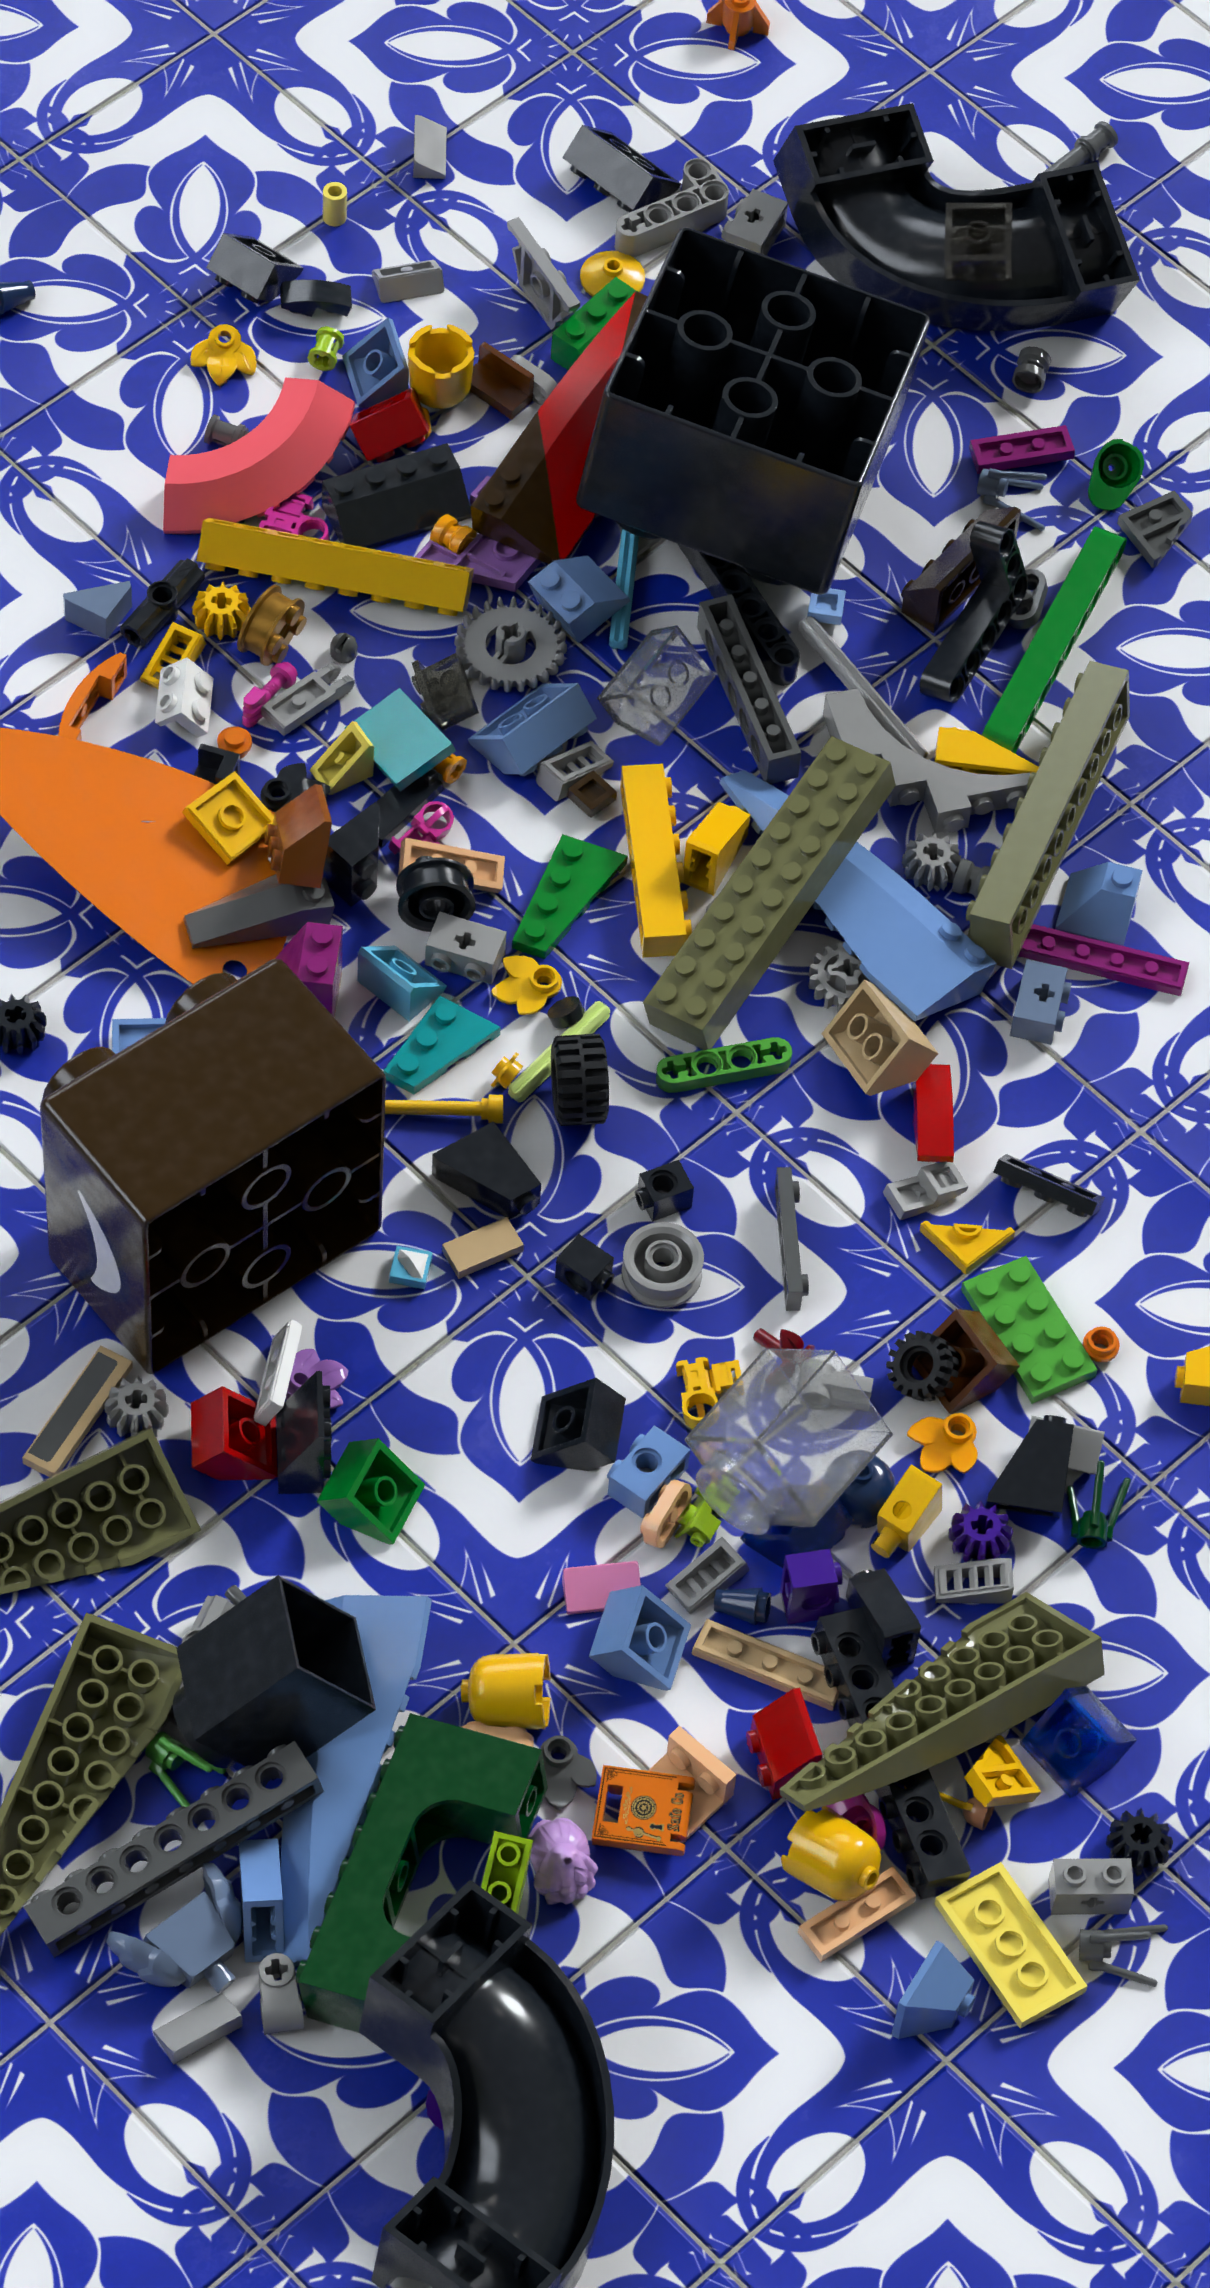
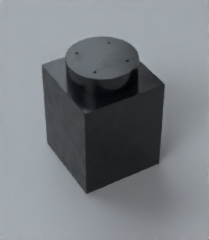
M279 1575L176 1647L184 1685L175 1693L173 1698V1712L177 1725L191 1748L206 1762L218 1768H230L236 1763L243 1766H254L266 1759L269 1752L277 1746L288 1745L293 1741L296 1742L305 1758H307L376 1710L356 1617Z

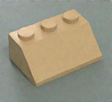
M865 979L821 1033L865 1094L869 1096L917 1081L938 1055V1052L916 1023L878 987Z

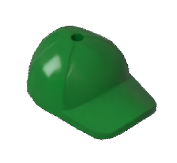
M1113 439L1105 443L1097 453L1093 462L1088 487V498L1096 508L1101 510H1115L1119 508L1139 482L1144 468V458L1138 447L1123 441V439Z

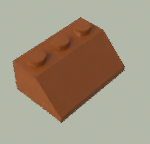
M314 784L274 813L273 824H267L264 842L265 845H268L271 870L276 872L277 880L280 884L321 888L332 826L322 785Z

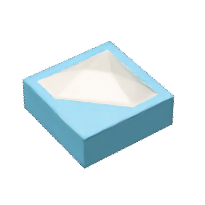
M396 1246L389 1283L425 1289L433 1252Z

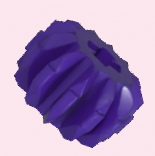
M981 1500L977 1503L976 1509L965 1504L962 1507L961 1513L953 1515L951 1520L952 1526L948 1532L949 1541L953 1542V1554L964 1553V1562H968L972 1558L979 1561L985 1560V1558H999L1000 1554L1005 1555L1009 1550V1540L1012 1539L1013 1535L1012 1527L1008 1526V1515H997L998 1508L996 1504L990 1507V1509H985Z

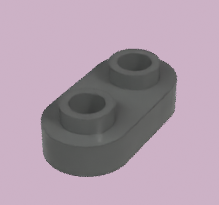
M1026 570L1028 589L1023 601L1008 623L1013 628H1030L1040 618L1048 586L1045 575L1039 570Z

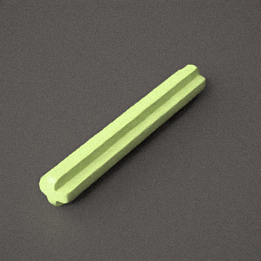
M601 1001L595 1002L585 1011L583 1017L576 1024L570 1026L561 1036L593 1034L610 1017L609 1007ZM552 1044L509 1085L508 1094L515 1101L523 1102L551 1075Z

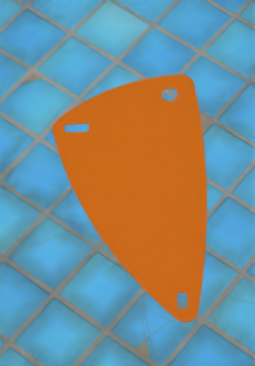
M0 728V816L70 885L144 948L192 984L211 974L223 973L224 964L231 960L241 962L246 967L248 974L266 962L275 959L282 951L287 936L192 949L183 920L185 915L276 874L274 870H271V863L268 860V845H265L264 842L265 838L227 865L184 816L182 811L185 807L216 784L182 770L120 750L55 735Z

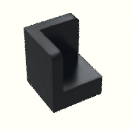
M200 744L198 749V767L194 776L214 784H218L234 771L240 776V754Z

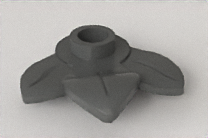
M557 1735L547 1739L541 1745L540 1749H542L548 1785L544 1797L551 1806L559 1810L567 1807L576 1795L577 1786L587 1788L596 1786L597 1773L594 1764L590 1759L578 1754L576 1745L569 1738ZM554 1753H562L565 1758L557 1760L552 1758V1755Z

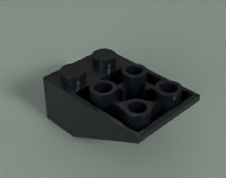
M316 1371L284 1402L283 1408L277 1413L278 1494L321 1493L324 1489V1479H328L331 1476L332 1430L330 1385L323 1386L322 1371Z

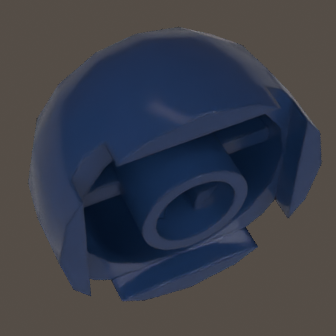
M851 1452L841 1456L828 1467L821 1487L822 1505L828 1515L841 1525L849 1527L850 1523L861 1525V1528L873 1527L877 1525L878 1512L896 1487L894 1474L888 1464L876 1455L866 1452Z

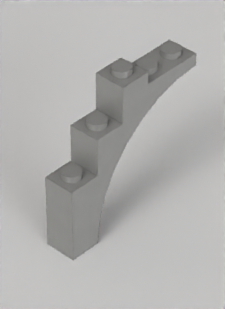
M859 688L825 694L823 717L830 737L833 736L891 762L896 786L887 797L890 807L911 805L917 801H923L935 833L956 832L962 828H967L970 815H984L991 811L1006 808L1015 809L1019 798H1025L1030 773L1011 775L976 774L946 767L922 757L902 745L887 732L868 709Z

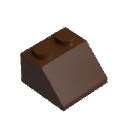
M956 1309L932 1333L949 1342L948 1346L953 1347L956 1351V1354L952 1356L959 1359V1365L953 1366L954 1370L959 1371L958 1378L951 1376L949 1380L955 1385L952 1389L945 1387L943 1390L946 1392V1395L942 1398L936 1396L950 1414L995 1392L1020 1367L979 1311ZM929 1353L918 1355L913 1363V1366L923 1379H926L933 1369V1358Z

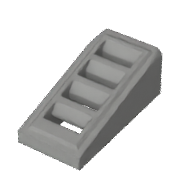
M589 741L541 762L536 783L554 801H559L567 797L569 787L593 770L598 775L602 774L613 766L614 761L593 741ZM587 756L593 764H590L584 757Z
M721 1537L670 1580L665 1587L691 1614L714 1598L717 1589H727L750 1570L743 1558ZM722 1557L730 1565L726 1570L717 1562ZM711 1566L719 1576L714 1580L705 1569ZM698 1574L708 1584L704 1589L693 1579ZM687 1583L697 1595L691 1599L681 1586Z
M995 1558L934 1566L935 1602L1007 1603L1011 1601L1014 1591L1012 1558ZM947 1577H954V1590L947 1591ZM962 1578H969V1588L963 1589ZM978 1578L985 1579V1586L978 1587ZM993 1578H1000V1584L994 1585Z

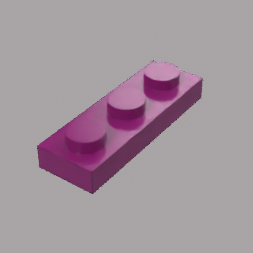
M1066 425L970 440L969 445L977 474H981L983 468L988 470L990 468L1006 470L1074 459L1075 454Z

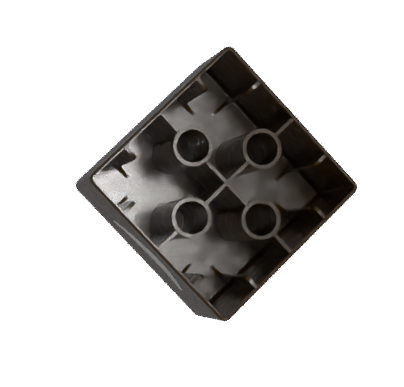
M272 959L238 980L230 974L217 973L197 981L186 989L174 1002L167 1014L165 1025L117 1054L105 1047L87 1049L64 1063L51 1077L44 1089L40 1104L49 1256L52 1262L148 1374L160 1371L377 1233L382 1224L385 1073L288 965L281 959Z

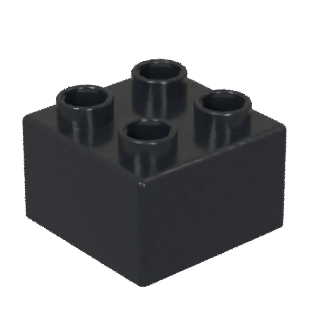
M680 229L604 389L576 495L577 505L586 511L614 520L622 529L635 536L647 539L663 538L743 567L750 576L763 583L777 586L792 585L817 595L826 594L832 585L897 428L930 325L929 316L915 309L694 229Z

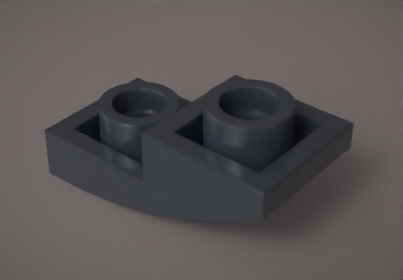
M304 279L285 281L280 286L281 308L292 313L312 317L316 308H319L329 313H336L347 317L352 309L351 286L324 280Z

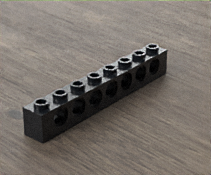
M860 1607L819 1617L814 1633L811 1635L812 1648L817 1656H821L825 1666L824 1675L826 1682L830 1688L837 1687L839 1714L844 1721L847 1720L850 1727L856 1722L863 1724L868 1719V1711L895 1689L864 1612ZM841 1652L848 1653L852 1657L844 1656ZM855 1685H861L866 1690L859 1689ZM929 1769L875 1789L879 1797V1811L884 1820L888 1819L893 1831L892 1841L897 1853H902L905 1860L908 1882L911 1887H916L921 1900L941 1895L968 1880L971 1873L970 1866ZM895 1783H901L905 1785L907 1789L900 1788L897 1785H895ZM908 1816H914L918 1818L921 1822H915L911 1820ZM922 1850H929L933 1852L935 1856L927 1855Z

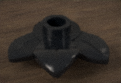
M305 763L291 764L282 768L277 778L270 779L265 783L260 794L261 802L267 809L277 811L314 784L322 785L325 798H327L330 793V786L319 781L307 779Z

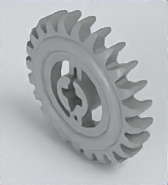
M514 596L509 607H505L502 598L499 597L497 609H493L486 600L484 603V614L479 612L478 608L474 606L472 611L473 620L468 615H464L463 625H458L457 635L454 640V645L456 646L455 656L460 659V667L468 670L470 678L475 679L479 677L480 685L484 686L492 683L491 689L498 690L500 686H503L505 692H511L512 687H516L519 692H522L525 685L534 689L537 688L538 681L541 683L548 682L549 675H556L558 673V666L564 663L567 644L565 643L566 633L564 631L560 632L561 622L557 620L555 624L551 625L553 621L552 611H549L547 616L541 617V604L533 612L529 611V599H526L524 605L518 608ZM496 633L495 655L491 657L486 649V643ZM529 637L535 645V651L529 659L519 663L525 657L526 639Z

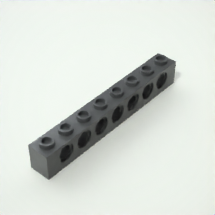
M295 1741L288 1745L277 1746L269 1752L266 1759L258 1764L241 1768L235 1773L233 1779L227 1783L207 1789L201 1794L199 1800L187 1807L176 1808L168 1814L165 1821L155 1827H147L140 1830L134 1835L132 1841L119 1849L113 1848L106 1851L99 1857L98 1862L86 1869H78L70 1873L65 1878L64 1883L54 1889L39 1892L24 1909L55 1958L201 1868L203 1863H209L323 1793L324 1790L319 1778ZM280 1778L283 1780L280 1786L275 1789L265 1788L266 1784L272 1779ZM237 1800H249L243 1809H231ZM215 1820L214 1825L210 1829L205 1831L198 1830L199 1825L203 1821ZM174 1840L182 1841L176 1850L164 1851L165 1846L169 1842ZM139 1861L148 1862L142 1871H130L135 1863ZM102 1883H114L108 1892L97 1893V1889ZM80 1903L74 1913L63 1914V1910L68 1904Z

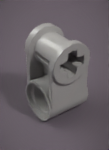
M281 1953L267 1955L259 1965L260 2009L264 2035L303 2030L302 2004L297 1990L293 1962L288 1956ZM272 1974H279L282 1980L274 1981Z

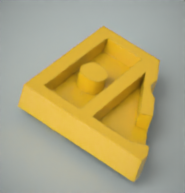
M998 1735L964 1776L972 1788L974 1797L984 1807L1033 1802L1041 1793V1790L1001 1735Z

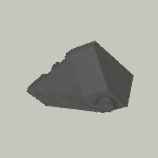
M275 874L185 915L183 920L192 949L296 935L306 922L330 924L335 905L326 877H322L321 888L280 884Z

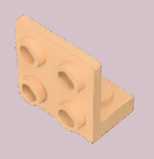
M680 1726L669 1735L667 1753L648 1770L689 1776L696 1780L694 1790H683L693 1793L687 1839L734 1795L737 1774ZM674 1839L675 1841L680 1842V1843H684V1842H685V1841H683V1840H676V1839Z

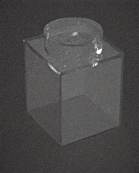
M765 1348L684 1440L703 1465L696 1474V1483L709 1506L734 1527L750 1534L761 1535L766 1533L772 1525L814 1527L893 1436V1433L835 1350Z

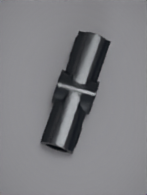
M188 558L180 560L162 581H156L149 586L145 600L120 626V632L129 644L137 648L139 646L145 647L164 625L166 626L176 621L178 609L205 579L204 572L198 567L197 563Z

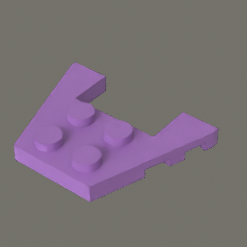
M487 475L470 494L471 504H473L491 478ZM478 534L460 555L429 540L415 556L417 558L474 568L473 583L516 592L542 562L482 534Z

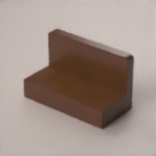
M483 342L479 346L478 363L473 366L470 392L512 420L533 401L534 375L488 343Z

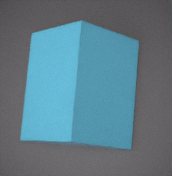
M395 945L361 947L358 952L357 981L409 1022L442 994L447 985Z

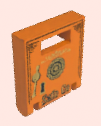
M603 1765L592 1832V1845L683 1856L685 1854V1844L673 1842L671 1839L687 1841L693 1793L683 1790H694L696 1780L689 1776ZM608 1791L611 1794L622 1795L618 1823L604 1821Z

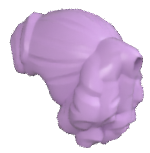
M557 1818L554 1821L541 1820L538 1822L528 1836V1839L533 1840L530 1860L536 1872L534 1878L535 1889L539 1894L545 1896L547 1904L551 1905L559 1902L566 1905L573 1902L574 1899L584 1898L595 1887L594 1875L598 1871L597 1864L590 1858V1848L586 1834L567 1818Z

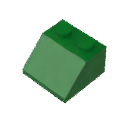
M379 1438L353 1441L348 1443L317 1502L341 1525L386 1544H394L426 1484Z

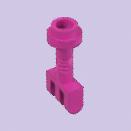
M289 662L275 664L270 670L272 678L262 689L254 686L244 697L242 724L245 727L250 728L257 724L263 717L261 715V708L281 688L288 689L296 683L298 673Z

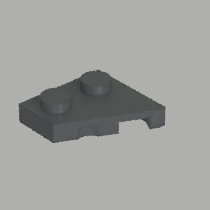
M1174 490L1120 514L1117 524L1150 566L1154 568L1158 566L1191 523L1193 513Z

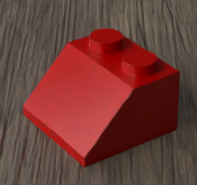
M413 387L354 414L350 423V427L367 462L374 458L377 462L384 461L395 455L393 449L406 444L407 448L416 446L425 440L424 435L429 431V425Z
M223 1386L191 1402L192 1468L219 1481L276 1478V1415L266 1426L255 1422L254 1413L257 1402Z
M800 1687L790 1690L752 1716L751 1730L746 1731V1739L751 1754L757 1753L760 1762L757 1765L760 1784L762 1787H768L772 1800L783 1798L780 1795V1788L810 1762L818 1763L822 1759V1752Z

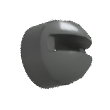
M345 632L338 633L333 637L330 644L331 657L340 663L353 661L358 653L355 637ZM344 644L342 650H339V646Z

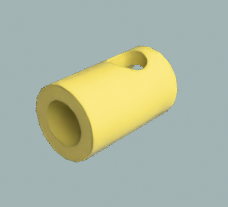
M331 182L323 188V221L333 227L343 225L347 219V188L342 183Z

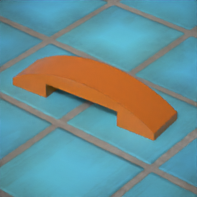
M120 652L108 658L81 681L66 704L58 736L82 741L80 728L99 696L113 700L127 677L126 654Z

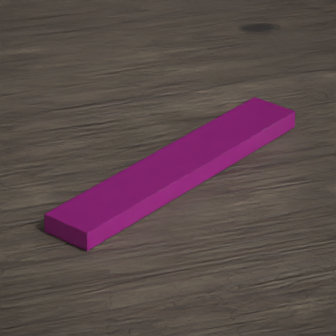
M1035 924L1032 925L1018 955L1019 957L1066 967L1071 970L1180 997L1190 963Z

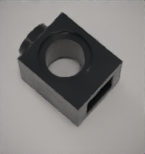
M676 1160L640 1173L638 1189L635 1190V1198L639 1208L642 1211L646 1210L653 1222L691 1208L694 1187L680 1161ZM663 1190V1191H666V1192H668V1193H659V1192H657V1191Z
M578 1234L556 1258L555 1278L590 1301L598 1291L604 1292L611 1285L614 1279V1274L612 1273L614 1257Z

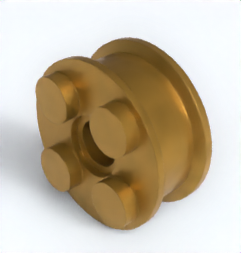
M278 585L270 586L258 598L247 615L238 636L237 649L242 653L251 651L258 655L261 664L264 666H269L274 662L276 664L281 663L287 655L288 644L293 636H298L307 622V618L303 616L304 601L300 598L291 600L282 594L281 587Z

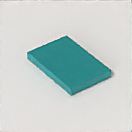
M400 688L354 720L374 746V764L399 791H402L456 751L451 741Z

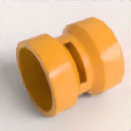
M445 514L434 525L430 534V540L460 555L477 536V532L469 526L459 525L456 518Z

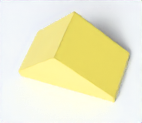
M352 721L309 771L317 781L329 785V795H333L373 776L374 746L357 722Z

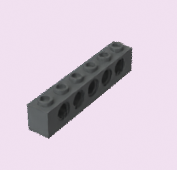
M732 594L699 602L697 629L763 780L769 784L798 778L802 752Z

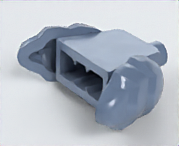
M213 1862L203 1863L202 1865L205 1891L147 1933L143 1941L119 1932H109L106 1940L107 1945L119 1958L120 1964L138 1973L142 1981L158 1987H177L183 1984L185 1987L191 1988L205 1977L215 1991L221 1993L236 1980V1977L224 1962L233 1955L235 1943L239 1940L242 1933L241 1903L235 1898L231 1881L224 1877L221 1870Z

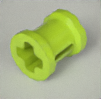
M328 326L319 328L316 333V345L309 351L307 357L311 366L321 371L334 369L337 363V351L344 345V335L336 328Z

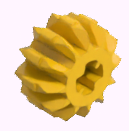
M224 582L217 588L209 584L206 591H198L196 601H194L192 606V614L194 615L197 630H204L207 638L216 634L220 641L224 635L235 638L237 631L241 630L251 610L246 593H239L237 585L226 588Z

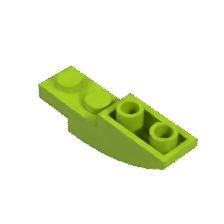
M494 1831L481 1888L518 1914L533 1840Z

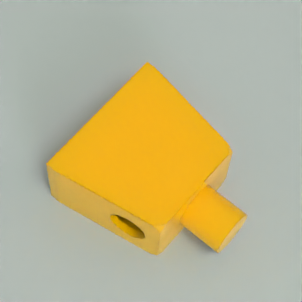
M911 1464L878 1512L877 1532L879 1534L871 1544L872 1549L884 1558H890L897 1547L909 1552L942 1511V1483Z

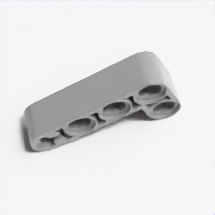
M702 158L688 160L683 168L681 192L618 218L616 222L615 250L632 257H637L673 242L678 231L682 228L700 231L721 222L727 215L728 186L707 160Z

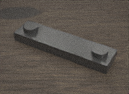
M777 1167L774 1191L786 1311H800L802 1296H808L809 1294L808 1274H801L795 1203L800 1201L799 1181L792 1180L791 1167Z

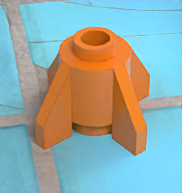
M719 0L707 13L706 23L718 26L723 24L726 31L730 34L728 49L730 50L735 49L738 37L748 34L752 28V33L767 36L769 34L770 21L756 0Z

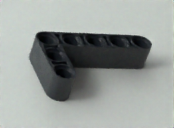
M979 521L974 525L970 535V548L981 583L924 669L920 679L919 687L921 694L952 703L960 699L1009 623L1010 618L1023 601L1028 589V577L1013 529Z

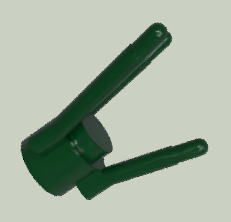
M1099 1460L1097 1463L1092 1510L1085 1511L1083 1517L1079 1518L1073 1486L1069 1485L1066 1488L1072 1521L1071 1536L1077 1538L1079 1545L1091 1549L1102 1548L1106 1546L1107 1542L1112 1541L1113 1529L1131 1483L1130 1478H1124L1107 1521L1105 1514L1100 1512L1105 1467L1103 1460Z

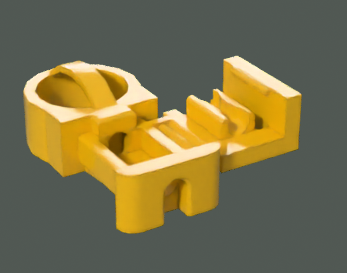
M706 1357L696 1358V1363L688 1364V1360L676 1363L677 1377L683 1376L686 1392L681 1393L683 1419L689 1428L696 1431H706L718 1423L720 1408L715 1392L721 1394V1392H724V1389L730 1388L733 1391L734 1388V1391L739 1393L740 1398L745 1397L739 1360L711 1364L712 1369H710L709 1360ZM731 1371H734V1372H735V1377H734L735 1383L733 1382V1377H732V1372H731ZM703 1404L711 1405L714 1408L713 1412L708 1416H705ZM694 1405H696L698 1417L688 1413Z

